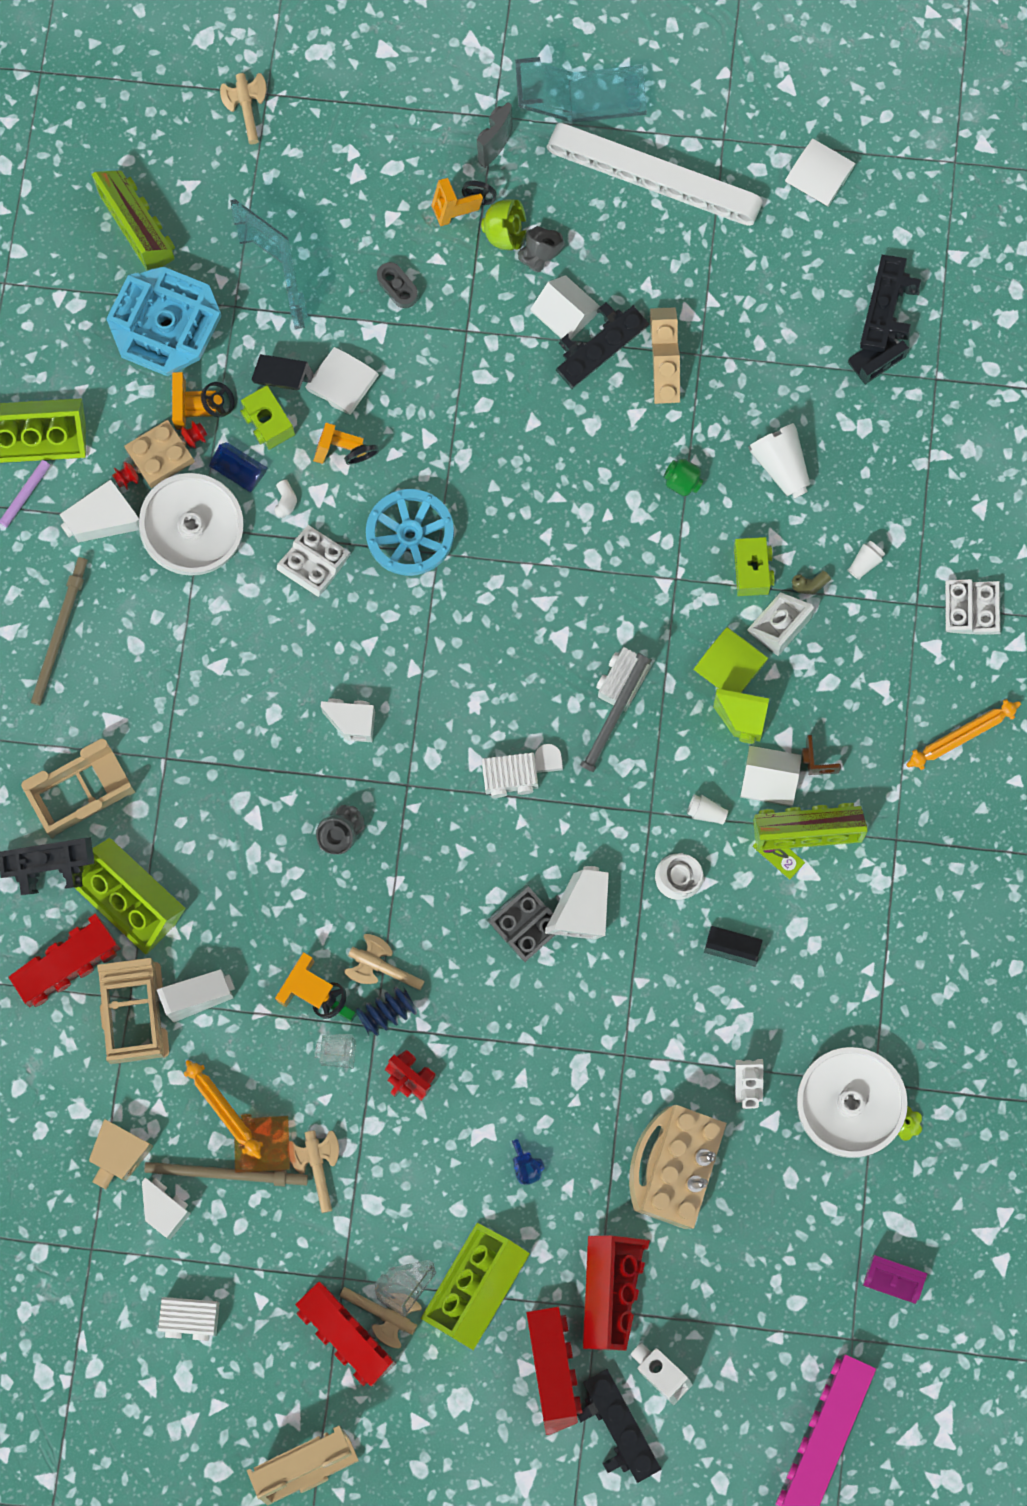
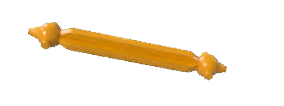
M1004 699L1000 709H992L929 744L923 752H918L917 749L913 750L911 759L906 766L908 768L915 766L923 770L926 760H935L998 725L1005 716L1010 717L1011 720L1014 719V715L1021 705L1020 701L1010 702L1008 699Z
M187 1060L185 1062L187 1069L184 1072V1076L194 1079L195 1086L235 1139L245 1145L242 1153L260 1159L262 1157L260 1150L263 1143L252 1139V1133L209 1076L202 1073V1070H205L204 1065Z

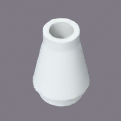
M869 541L866 545L863 544L848 572L860 580L862 576L883 561L882 557L885 553L872 541Z
M694 794L687 814L695 820L723 825L727 818L728 810L702 794L700 796Z

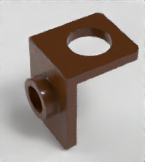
M807 735L806 748H802L803 764H808V775L838 774L841 764L814 765L812 735Z

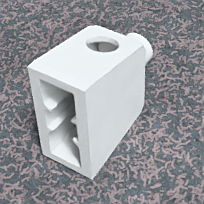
M640 1343L631 1353V1356L640 1364L637 1368L639 1372L673 1405L692 1387L689 1378L657 1348L651 1352L643 1343ZM660 1365L662 1367L661 1371L654 1373V1367Z

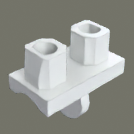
M763 1059L755 1061L735 1060L736 1103L742 1102V1108L744 1109L758 1108L759 1102H763Z

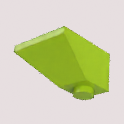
M717 688L713 707L732 735L744 743L753 744L755 741L760 742L769 698Z

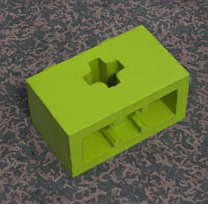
M766 537L735 539L734 559L737 596L769 595L770 586H774V571L769 570L768 561H772V546H767ZM751 563H756L758 570H753Z

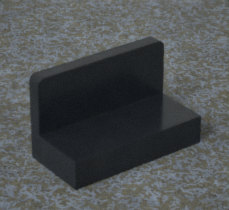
M888 340L886 352L862 349L848 359V364L866 385L906 358L909 347L903 340L899 343Z
M260 354L251 380L254 384L300 390L302 382L311 383L314 374L307 361Z
M711 926L704 953L756 967L763 940Z

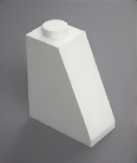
M111 480L60 514L64 522L60 525L69 538L74 536L78 542L139 530V517Z
M585 866L583 870L574 873L546 926L545 933L594 940L604 937L606 932L609 873L601 872L599 867Z
M220 969L157 989L166 1015L173 1022H177L233 999L231 991L235 990V986L231 976H225Z

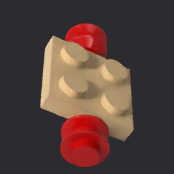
M166 420L124 445L134 464L132 466L124 461L123 469L118 470L114 467L116 473L112 477L119 488L124 486L128 490V483L131 481L138 484L139 477L137 473H141L150 488H153L161 481L193 464L195 461L185 446L187 443L189 447L196 449V442L199 440L206 443L204 437L208 435L200 422L195 424L192 420V427L186 429L182 426V436H178L170 422Z

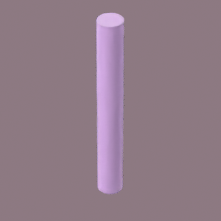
M44 460L39 463L0 519L2 526L7 528L51 466Z

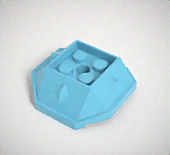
M159 267L140 274L128 275L106 319L121 358L165 376H170L173 372H178L201 359L221 318V312L210 285L166 267ZM166 320L172 321L168 326H161V323Z

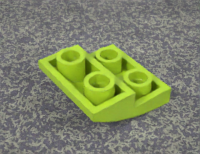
M726 627L693 670L718 689L742 693L769 658L730 628Z

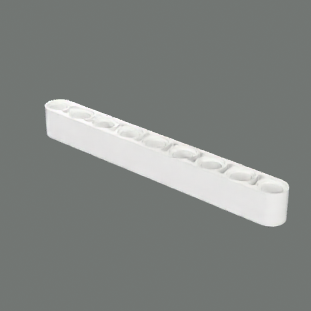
M556 124L547 144L549 152L556 156L743 225L751 226L754 224L763 203L762 198L752 192L567 124Z

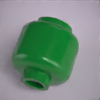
M684 458L677 461L673 460L663 476L666 479V487L681 496H688L691 492L697 493L703 483V479L700 478L701 468Z

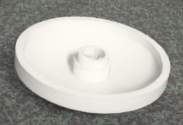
M184 473L166 478L149 492L141 507L139 532L146 551L159 565L169 571L182 575H202L222 567L235 554L242 538L243 515L237 499L221 482L202 474Z
M856 1047L839 1048L822 1055L807 1069L798 1088L797 1111L803 1129L820 1148L836 1156L860 1158L879 1152L889 1145L900 1132L907 1113V1094L899 1073L885 1058L867 1049Z

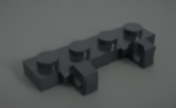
M881 255L860 342V349L886 352L888 340L895 341V338L909 340L911 324L897 322L894 314L899 296H903V293L919 295L922 280L911 278L910 274L905 273L907 258Z
M605 302L597 309V313H601L604 316V321L606 322L603 324L604 329L585 345L583 342L577 345L576 341H571L569 334L560 339L559 344L566 351L563 354L566 361L558 366L556 371L571 389L580 384L650 325L634 305L622 313L619 309L615 312Z
M91 837L0 851L1 878L15 876L16 881L20 885L21 895L39 893L36 889L38 882L36 877H40V872L59 870V873H63V877L66 879L65 889L82 887L83 866L95 864Z
M608 1369L584 1381L583 1384L590 1397L584 1399L587 1406L582 1409L581 1414H577L579 1422L581 1423L596 1415L598 1420L603 1419L617 1445L614 1448L617 1455L602 1463L606 1472L610 1473L621 1467L623 1473L630 1470L636 1482L639 1483L662 1470Z

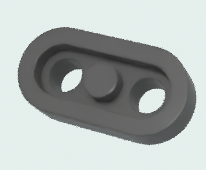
M392 262L384 263L378 268V283L392 301L401 308L412 307L418 299L417 288L402 269ZM387 276H393L394 279L391 280V281H388V280H386V277H387ZM403 294H408L409 298L402 299L401 296Z

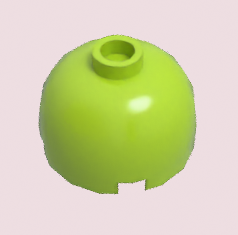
M515 199L500 200L492 204L487 210L485 218L482 219L481 228L493 246L501 250L521 249L526 236V230L521 231V222H526L521 202Z

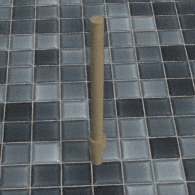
M78 557L73 574L68 578L66 596L30 702L31 704L41 706L77 593L81 591L84 583L82 577L88 562L85 558Z
M146 1162L144 1169L145 1173L266 1182L285 1187L286 1184L304 1186L308 1184V1175L287 1173V1170L277 1169L275 1172L154 1162Z

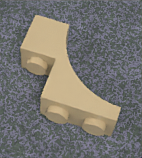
M676 307L650 308L654 403H680V354Z

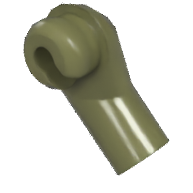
M824 570L813 579H807L798 574L792 578V587L798 593L816 594L831 581V577Z

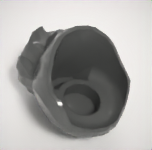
M539 226L529 229L526 233V247L518 251V259L531 270L537 273L541 272L545 262L555 258L564 247L563 236L555 230H547Z
M341 805L337 808L334 815L324 818L316 829V839L321 850L336 855L350 850L355 843L357 835L365 828L361 812L354 806Z

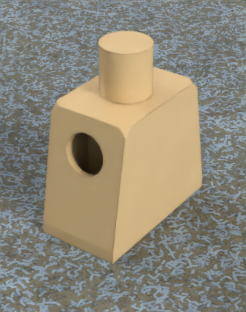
M104 1119L89 1159L91 1163L100 1167L92 1182L107 1189L114 1175L124 1181L128 1180L152 1150L153 1146Z

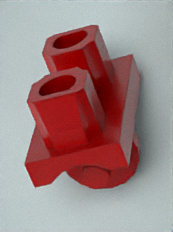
M405 1050L398 1056L394 1054L389 1059V1063L385 1068V1071L391 1075L387 1081L394 1086L390 1094L395 1097L401 1092L407 1098L414 1094L422 1101L428 1094L431 1083L436 1076L435 1073L428 1067H424L418 1074L412 1070L411 1067L415 1064L416 1058L408 1050Z

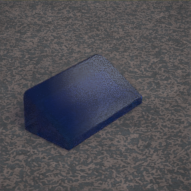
M227 442L219 444L209 464V467L249 492L255 489L268 469Z

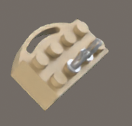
M679 1105L668 1106L657 1114L642 1132L631 1160L629 1186L634 1211L683 1229H694L727 1123ZM657 1126H661L659 1136L649 1154L646 1176L643 1186L639 1184V1170L642 1154L653 1131Z

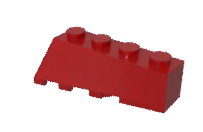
M96 913L88 918L89 925L81 928L77 926L69 932L70 935L67 941L55 942L47 948L45 957L37 956L8 977L28 1007L33 1005L38 1007L44 1004L49 999L47 996L53 992L64 991L71 985L70 981L78 976L83 978L94 971L93 967L101 961L103 963L109 962L117 956L116 952L121 948L105 923Z
M612 1235L588 1236L583 1349L627 1350L634 1317L631 1313V1308L634 1301H637L639 1294L636 1284L638 1275L643 1274L645 1262H642L644 1250H648L650 1240Z
M319 1281L295 1304L299 1308L296 1314L306 1325L312 1322L318 1329L315 1335L325 1345L330 1342L337 1351L334 1355L344 1366L349 1363L356 1370L353 1376L363 1386L368 1383L373 1387L397 1364L322 1282Z
M559 1307L526 1312L546 1435L554 1434L577 1424V1414L582 1413L580 1396L574 1397L572 1388L573 1386H578L575 1369H569L568 1359H573L571 1342H565L563 1333L569 1331L566 1315H560Z

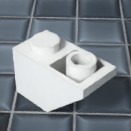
M328 699V702L321 701L323 714L346 740L373 741L374 705H370L367 701H354V704L344 703L340 699Z
M144 1178L142 1181L145 1221L164 1237L171 1240L191 1214L186 1210L188 1204L177 1195L173 1199L165 1193L167 1187L156 1178L152 1182Z

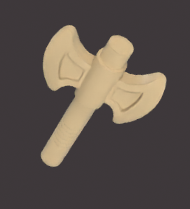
M239 73L236 75V88H230L223 83L220 88V95L223 104L231 112L235 111L238 103L242 106L249 144L253 145L259 141L251 106L252 99H256L259 104H262L266 96L267 85L261 73H258L250 84H248L245 74Z
M364 934L367 950L351 948L348 956L355 959L359 965L345 970V974L350 979L361 984H375L378 982V978L373 974L375 970L421 991L425 983L424 980L381 959L382 956H392L393 952L390 946L380 937Z
M315 1130L305 1132L306 1147L301 1148L293 1141H289V1159L293 1167L300 1174L305 1173L306 1166L310 1163L321 1212H331L332 1207L322 1164H324L323 1159H326L331 1166L336 1165L339 1157L338 1139L333 1131H329L325 1140L319 1144Z
M346 1287L343 1288L340 1294L341 1298L372 1313L385 1322L383 1325H372L375 1336L383 1344L400 1349L401 1343L398 1339V1331H406L411 1335L416 1331L418 1325L411 1322L406 1316L412 1312L421 1311L422 1307L411 1297L405 1295L388 1296V1301L393 1306L391 1310Z

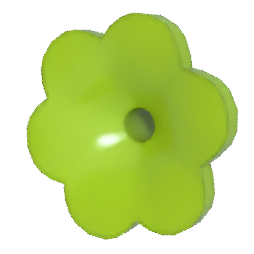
M907 1106L905 1120L909 1121V1124H906L904 1121L900 1132L897 1134L904 1141L910 1140L912 1136H917L922 1131L920 1125L922 1121L921 1114L913 1112L909 1106Z

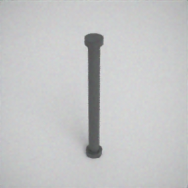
M641 653L637 654L636 658L638 660L586 760H582L580 764L581 767L591 772L595 771V764L646 665H650L652 659Z

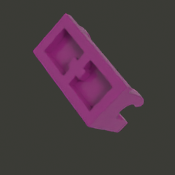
M873 1255L862 1286L916 1304L921 1296L928 1273Z

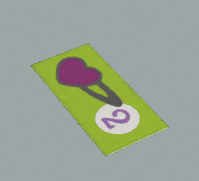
M790 848L758 851L789 880L805 864Z

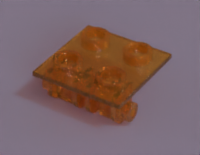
M251 1114L241 1115V1120L252 1133V1139L263 1143L260 1150L262 1157L258 1159L255 1156L243 1154L242 1149L245 1145L239 1143L234 1137L235 1173L290 1170L288 1116L252 1118Z

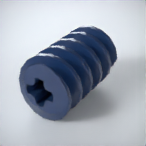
M394 987V997L385 992V1002L376 997V1007L367 1002L365 1004V1013L360 1008H356V1013L368 1035L371 1031L376 1036H379V1026L388 1031V1021L397 1026V1016L407 1020L408 1010L414 1015L417 1014V1009L405 988L402 992L398 987Z

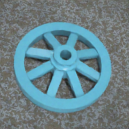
M403 489L385 496L374 506L366 524V540L374 559L388 571L405 576L420 575L433 570L447 557L454 540V526L447 507L437 497L422 490ZM405 501L422 502L414 520L409 518ZM396 503L402 518L401 524L383 514ZM431 506L440 515L441 519L421 527ZM378 521L397 534L375 537ZM441 528H445L442 544L423 537ZM409 533L415 535L413 538L410 539L406 537ZM400 543L390 558L379 548L381 545ZM421 545L437 552L429 559L422 561L418 546ZM407 549H411L415 564L398 563V561Z

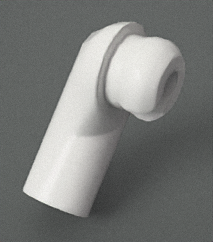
M282 480L276 485L282 497L278 505L275 506L274 512L280 518L290 515L297 503V497L288 480Z

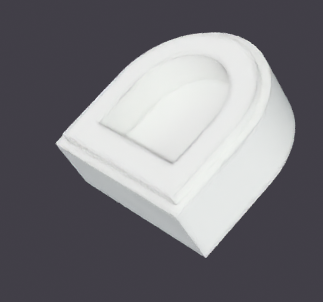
M544 744L537 749L535 753L536 772L563 770L561 752L556 746Z

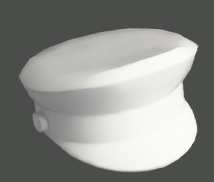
M683 853L671 854L665 857L656 868L655 881L657 887L668 898L682 900L692 897L703 884L704 874L701 865L695 858Z

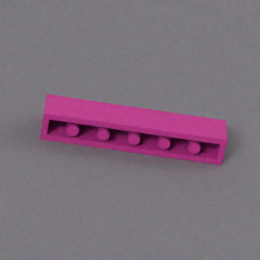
M846 1354L841 1359H835L830 1371L834 1375L830 1385L825 1384L819 1399L823 1403L820 1411L814 1410L808 1426H811L812 1430L809 1437L803 1436L797 1452L801 1453L797 1464H791L786 1476L790 1480L786 1490L781 1489L775 1505L820 1506L876 1368Z

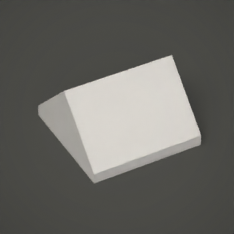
M565 275L546 284L533 304L531 312L561 339L566 334H569V339L571 340L598 314L597 309L601 306Z
M780 592L747 631L775 655L779 656L810 621L814 607L812 604Z
M749 746L740 797L793 807L802 755Z

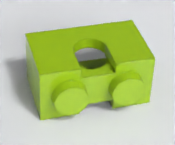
M264 386L241 400L243 409L240 412L247 424L252 422L256 430L253 433L260 445L265 443L268 450L295 436L291 422L268 386ZM265 416L271 417V419L265 423H261L259 421L261 418Z

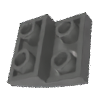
M509 102L504 106H498L492 111L489 117L490 129H484L477 138L478 162L484 168L500 154L513 129L512 105Z
M525 885L487 919L494 930L524 962L555 936L554 934L545 933L546 926L553 912L543 904L528 885Z

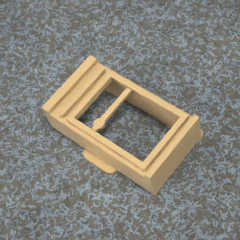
M99 739L80 751L81 756L57 770L49 774L46 771H41L22 782L21 786L51 839L122 798L135 793L105 739ZM91 766L107 793L97 800L92 797L80 775V772ZM76 775L89 798V804L55 823L40 794Z
M152 958L97 965L102 1003L100 1005L101 1023L106 1044V1061L110 1064L167 1057L170 1053L168 1032L165 1028H161L157 989L163 988L161 965L158 962H154ZM147 985L148 999L119 1003L113 1001L110 1004V989ZM149 1003L153 1044L115 1049L111 1008L118 1009L122 1006Z
M340 1426L333 1428L334 1433L330 1435L327 1432L324 1433V1438L318 1436L254 1467V1471L251 1469L246 1470L257 1498L268 1506L299 1490L300 1493L306 1492L328 1481V1476L358 1462L359 1459L349 1436Z

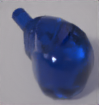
M513 1140L512 1143L517 1156L512 1160L518 1182L522 1185H530L539 1181L542 1176V1170L545 1169L543 1161L540 1158H532L530 1152L524 1154L519 1140Z

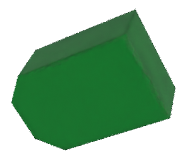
M336 1001L330 1009L333 1011L339 1002ZM346 1006L338 1013V1015L350 1022L357 1015L356 1012Z

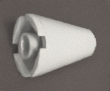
M794 423L781 428L773 434L770 433L748 447L752 455L786 496L793 495L795 499L808 492L806 487L810 485L797 428Z

